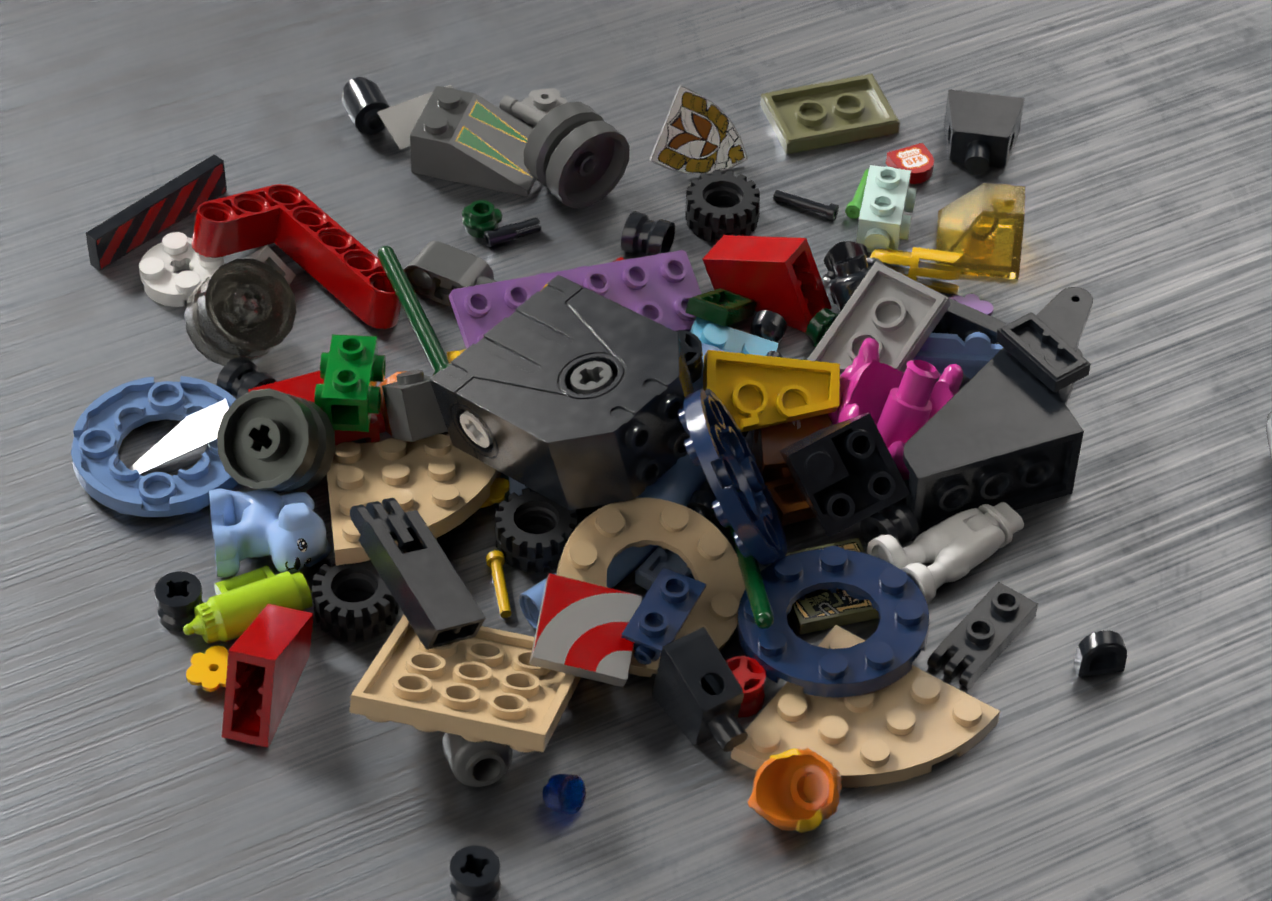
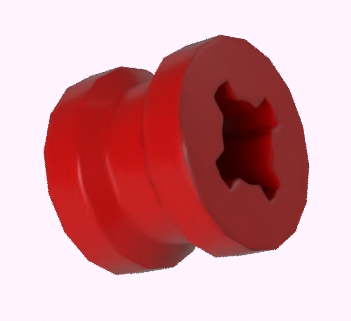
M735 656L727 659L726 663L741 685L744 693L738 718L752 716L762 709L764 704L766 671L754 658Z

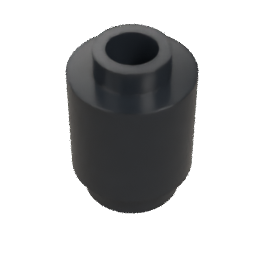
M365 77L353 78L347 82L342 90V104L356 129L366 135L376 134L384 130L386 126L377 112L390 106L378 85Z

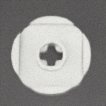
M172 232L165 235L162 243L149 249L139 263L140 278L144 284V291L147 296L159 304L170 307H185L184 300H193L195 298H198L199 304L208 301L225 280L224 257L211 258L198 254L192 248V238H187L181 232ZM179 270H188L175 274V272Z

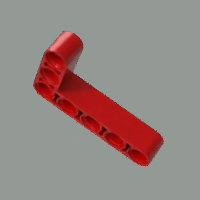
M284 184L270 185L207 201L197 207L192 248L198 254L205 257L218 258L275 243L369 326L388 329L396 326L398 323L402 305L379 258L295 187Z

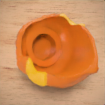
M793 748L777 755H771L770 759L760 766L756 772L752 793L747 804L758 815L781 830L798 831L799 833L816 829L822 820L828 819L836 812L843 779L832 762L824 759L821 755L811 751L809 748L803 750Z

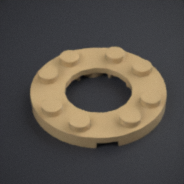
M636 498L635 500L603 506L586 517L576 527L564 547L556 575L607 587V569L612 559L619 553L633 546H661L664 550L668 549L678 554L687 563V567L691 569L695 580L706 584L705 590L675 640L704 627L719 652L725 647L738 624V608L745 591V585L738 564V557L733 547L714 524L696 511L678 503L656 498ZM633 644L628 673L651 677L652 673H657L660 658L657 661H652L649 665L641 664L634 657L635 650Z

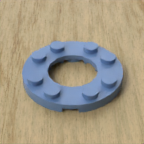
M154 376L124 383L109 390L85 409L73 429L74 438L71 456L74 472L79 483L91 497L120 514L141 517H169L201 511L204 507L210 505L209 490L221 488L232 490L238 484L223 467L218 455L217 439L207 443L202 458L192 468L188 470L180 469L178 470V475L173 476L164 472H153L142 476L138 470L132 471L119 459L118 451L122 440L133 429L147 422L164 419L183 421L187 416L226 399L228 407H230L236 398L217 385L186 376H181L180 382H155Z

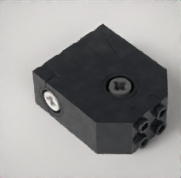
M557 275L547 283L548 285L543 290L537 291L521 304L511 316L505 317L484 334V337L479 342L473 343L452 360L447 368L443 371L440 370L429 379L454 447L479 459L568 510L635 500L645 491L647 486L654 484L673 467L679 458L688 454L684 441L691 437L682 426L678 410L684 408V398L686 395L693 393L694 388L678 332L587 288H583V286L560 275Z

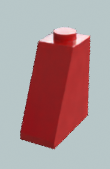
M723 235L702 259L714 290L722 288L753 299L757 303L756 312L762 310L775 312L786 320L788 326L806 333L811 319L824 308L832 309L807 238Z
M267 604L228 650L222 738L269 747L309 659L314 613Z

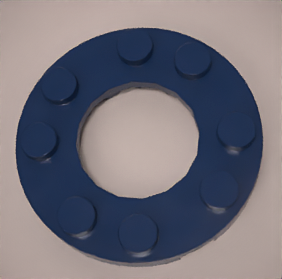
M701 388L686 395L684 398V408L678 410L682 426L691 437L686 439L684 444L692 462L696 466H702L717 498L716 501L712 502L719 522L724 528L732 526L735 531L733 533L735 542L744 558L753 556L760 564L767 566L785 557L787 554L786 538L776 504L768 485H765L762 474L755 463L756 458L735 420L721 400L710 389L704 391ZM740 487L741 492L737 493L736 490Z
M829 546L820 550L805 551L785 556L761 571L774 616V623L770 628L761 629L756 625L746 589L743 592L738 608V634L745 655L754 658L765 669L766 677L778 683L780 679H783L789 683L802 686L803 694L812 696L853 697L883 689L897 682L912 670V662L917 658L921 650H925L928 640V606L923 593L906 572L876 556L844 550L838 546ZM836 588L845 590L852 598L869 600L872 603L873 609H876L879 613L880 623L877 631L866 641L849 648L828 649L811 645L797 637L787 622V615L792 610V604L799 598L804 600L806 594L821 589H828L831 593H836Z

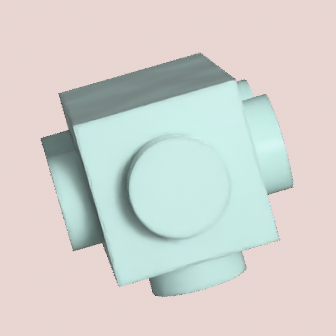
M870 165L859 215L856 243L865 245L867 252H873L877 249L898 250L900 239L908 240L912 215H905V212L913 213L917 188L909 187L910 170Z

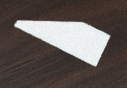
M451 84L445 86L446 88H453ZM433 91L377 112L400 150L410 146V134Z
M226 399L187 416L129 469L132 471L136 469L141 474L216 440L222 417L229 408Z

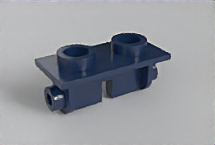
M665 567L661 569L621 634L622 638L634 642V657L638 662L649 665L652 661H657L660 658L662 647L675 640L705 590V583Z

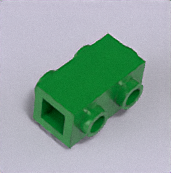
M332 334L330 351L322 352L320 377L324 379V384H316L314 403L328 415L334 430L369 432L371 415L379 414L381 388L376 387V384L385 380L386 356L378 355L377 337Z

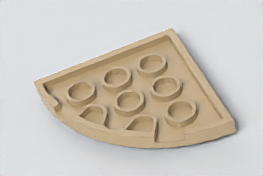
M437 434L413 442L389 438L381 442L358 444L343 442L336 445V452L330 470L327 472L335 564L344 565L370 560L358 541L361 535L350 518L352 506L362 504L366 507V504L379 501L381 503L384 499L395 498L404 512L417 510L436 539L457 527L474 514L490 497V487L502 473L454 447L450 436Z
M835 625L818 647L828 649L849 648L866 640ZM913 665L912 670L897 682L878 691L853 697L834 698L803 694L802 686L786 682L745 730L748 733V737L745 742L733 748L731 759L754 770H758L764 762L770 759L771 755H777L793 748L802 750L809 748L824 759L832 762L833 766L838 769L843 779L841 782L842 787L879 786L931 772L932 765L948 759L954 754L960 757L967 753L998 724L1000 711Z

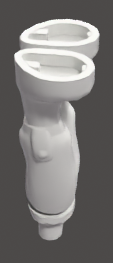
M1005 502L995 506L983 504L979 508L969 509L947 518L921 533L912 544L903 548L893 536L880 535L869 542L867 554L883 559L905 571L919 587L928 604L936 595V589L942 584L963 578L971 569L988 559L999 548L1009 544L1012 541L1013 534L1023 529L1024 522L1021 516ZM931 563V565L927 567L923 564Z

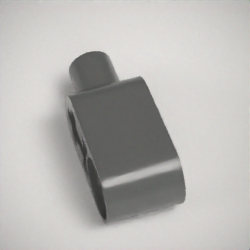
M440 241L428 242L404 269L415 293L451 308L449 294L453 289L497 282L494 280V273L491 267L482 258Z

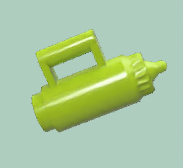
M268 566L214 583L216 595L194 608L195 618L191 623L183 627V632L186 635H202L204 641L209 644L217 641L227 642L239 638L267 604L300 611L311 608L313 602L309 586L301 572L291 574L289 571L274 575Z

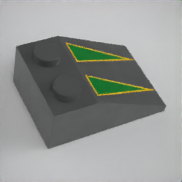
M436 86L410 134L411 173L528 197L536 179L529 174L524 165V149L533 128L475 93Z

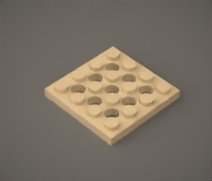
M403 615L352 692L349 713L364 715L374 722L393 721L412 725L417 730L423 732L441 731L461 735L464 739L471 742L490 741L509 745L512 749L520 752H544L581 677L530 665L535 637L481 626L474 638L426 650L406 616Z

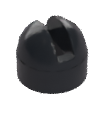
M762 310L756 313L751 324L750 334L779 343L783 339L788 325L781 315L772 311Z

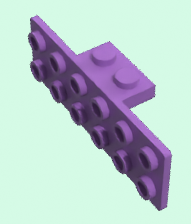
M684 250L458 288L453 289L449 294V299L467 349L473 343L479 342L484 337V334L505 317L511 316L521 304L537 291L540 292L544 285L557 275L674 331L684 330L691 332L696 316L685 312L689 298L700 295L701 291L687 253Z

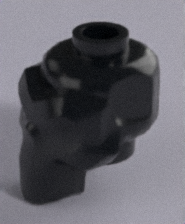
M843 241L835 244L827 252L823 260L828 272L822 276V282L830 302L837 305L839 312L846 305L873 264L877 261L884 265L880 259L868 257L865 245L853 241Z

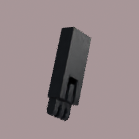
M395 498L384 499L381 503L379 501L366 504V507L362 504L352 506L350 518L361 535L358 541L425 649L428 650L476 637L486 617L417 510L404 512Z

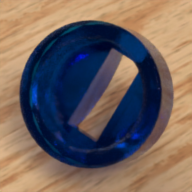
M566 773L552 775L542 790L544 803L548 808L557 813L568 815L577 813L582 808L586 798V787L583 780L577 775Z

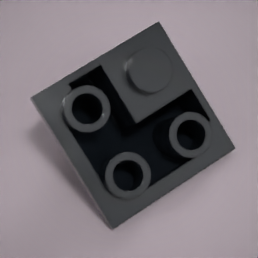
M869 412L820 429L780 450L798 489L828 537L911 495Z

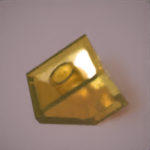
M983 183L940 209L937 221L936 250L963 253V260L961 263L935 261V263L957 267L963 275L1019 279L1025 218V186Z

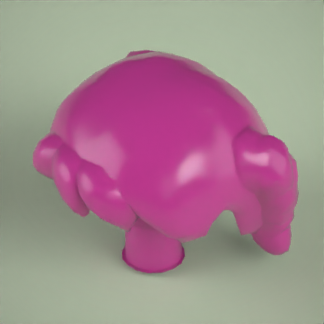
M866 338L852 365L848 366L840 376L839 407L835 412L827 414L834 425L869 412L903 480H909L910 472L903 461L904 446L959 391L963 379V370L961 366L951 364L940 375L936 367L929 362L911 360L906 363L907 368L903 372L888 364L880 363L879 343L875 339Z

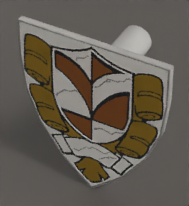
M679 85L649 161L684 174H712L713 171H725L748 160L742 139L730 118L714 102L695 91Z

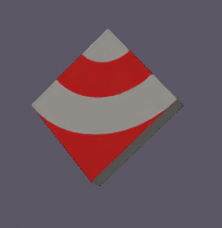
M549 573L545 582L529 664L624 687L628 678L634 642L622 638L621 634L639 607L642 596Z

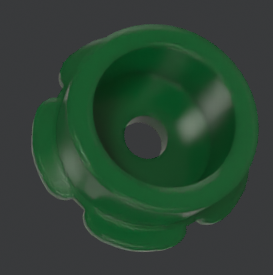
M485 200L475 201L466 206L462 211V217H464L462 223L467 233L476 238H484L483 233L485 231L495 230L498 228V223L502 221L501 211L495 209L492 203Z
M824 308L811 319L806 329V335L812 339L815 348L839 313L836 314L830 309Z

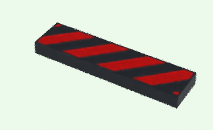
M215 154L86 232L90 264L99 271L103 270L196 212L200 204L215 200L227 192L224 160Z

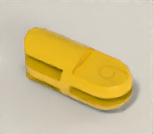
M913 247L912 252L877 249L870 255V258H878L883 263L910 266L905 268L885 265L937 292L958 295L959 286L956 284L919 279L918 276L958 280L961 274L959 268L944 264L922 262L920 259L961 263L963 253Z

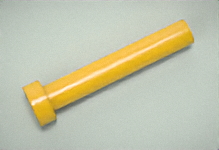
M494 550L486 555V563L492 570L500 616L508 618L512 615L502 566L505 563L503 552Z

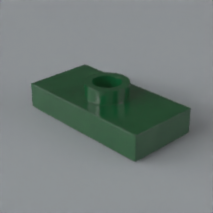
M719 288L689 298L685 313L724 327H729L731 324L753 317L757 303L753 299Z

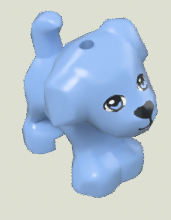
M222 488L209 490L217 578L236 575L239 572L240 561L247 557L254 558L271 555L273 563L279 572L289 571L292 574L303 567H312L330 554L331 546L327 540L325 523L313 511L314 501L306 492H292L280 496L273 491L253 490L240 492Z

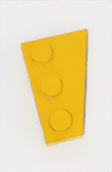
M707 350L704 355L703 389L704 391L710 389L716 394L735 420L741 432L832 413L839 407L840 364L714 350Z

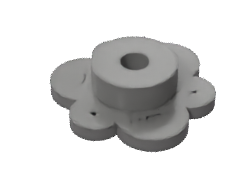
M554 88L532 90L529 93V97L522 100V103L545 114L567 102V99L561 97L560 92Z

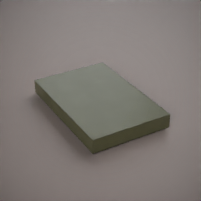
M873 74L761 94L760 106L786 154L899 133L900 121Z

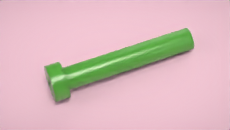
M869 169L864 171L852 202H849L846 206L845 213L850 218H859Z

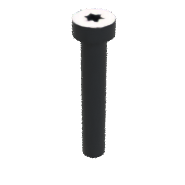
M776 190L773 195L774 200L826 215L828 220L834 221L838 215L839 206L833 203L828 206Z

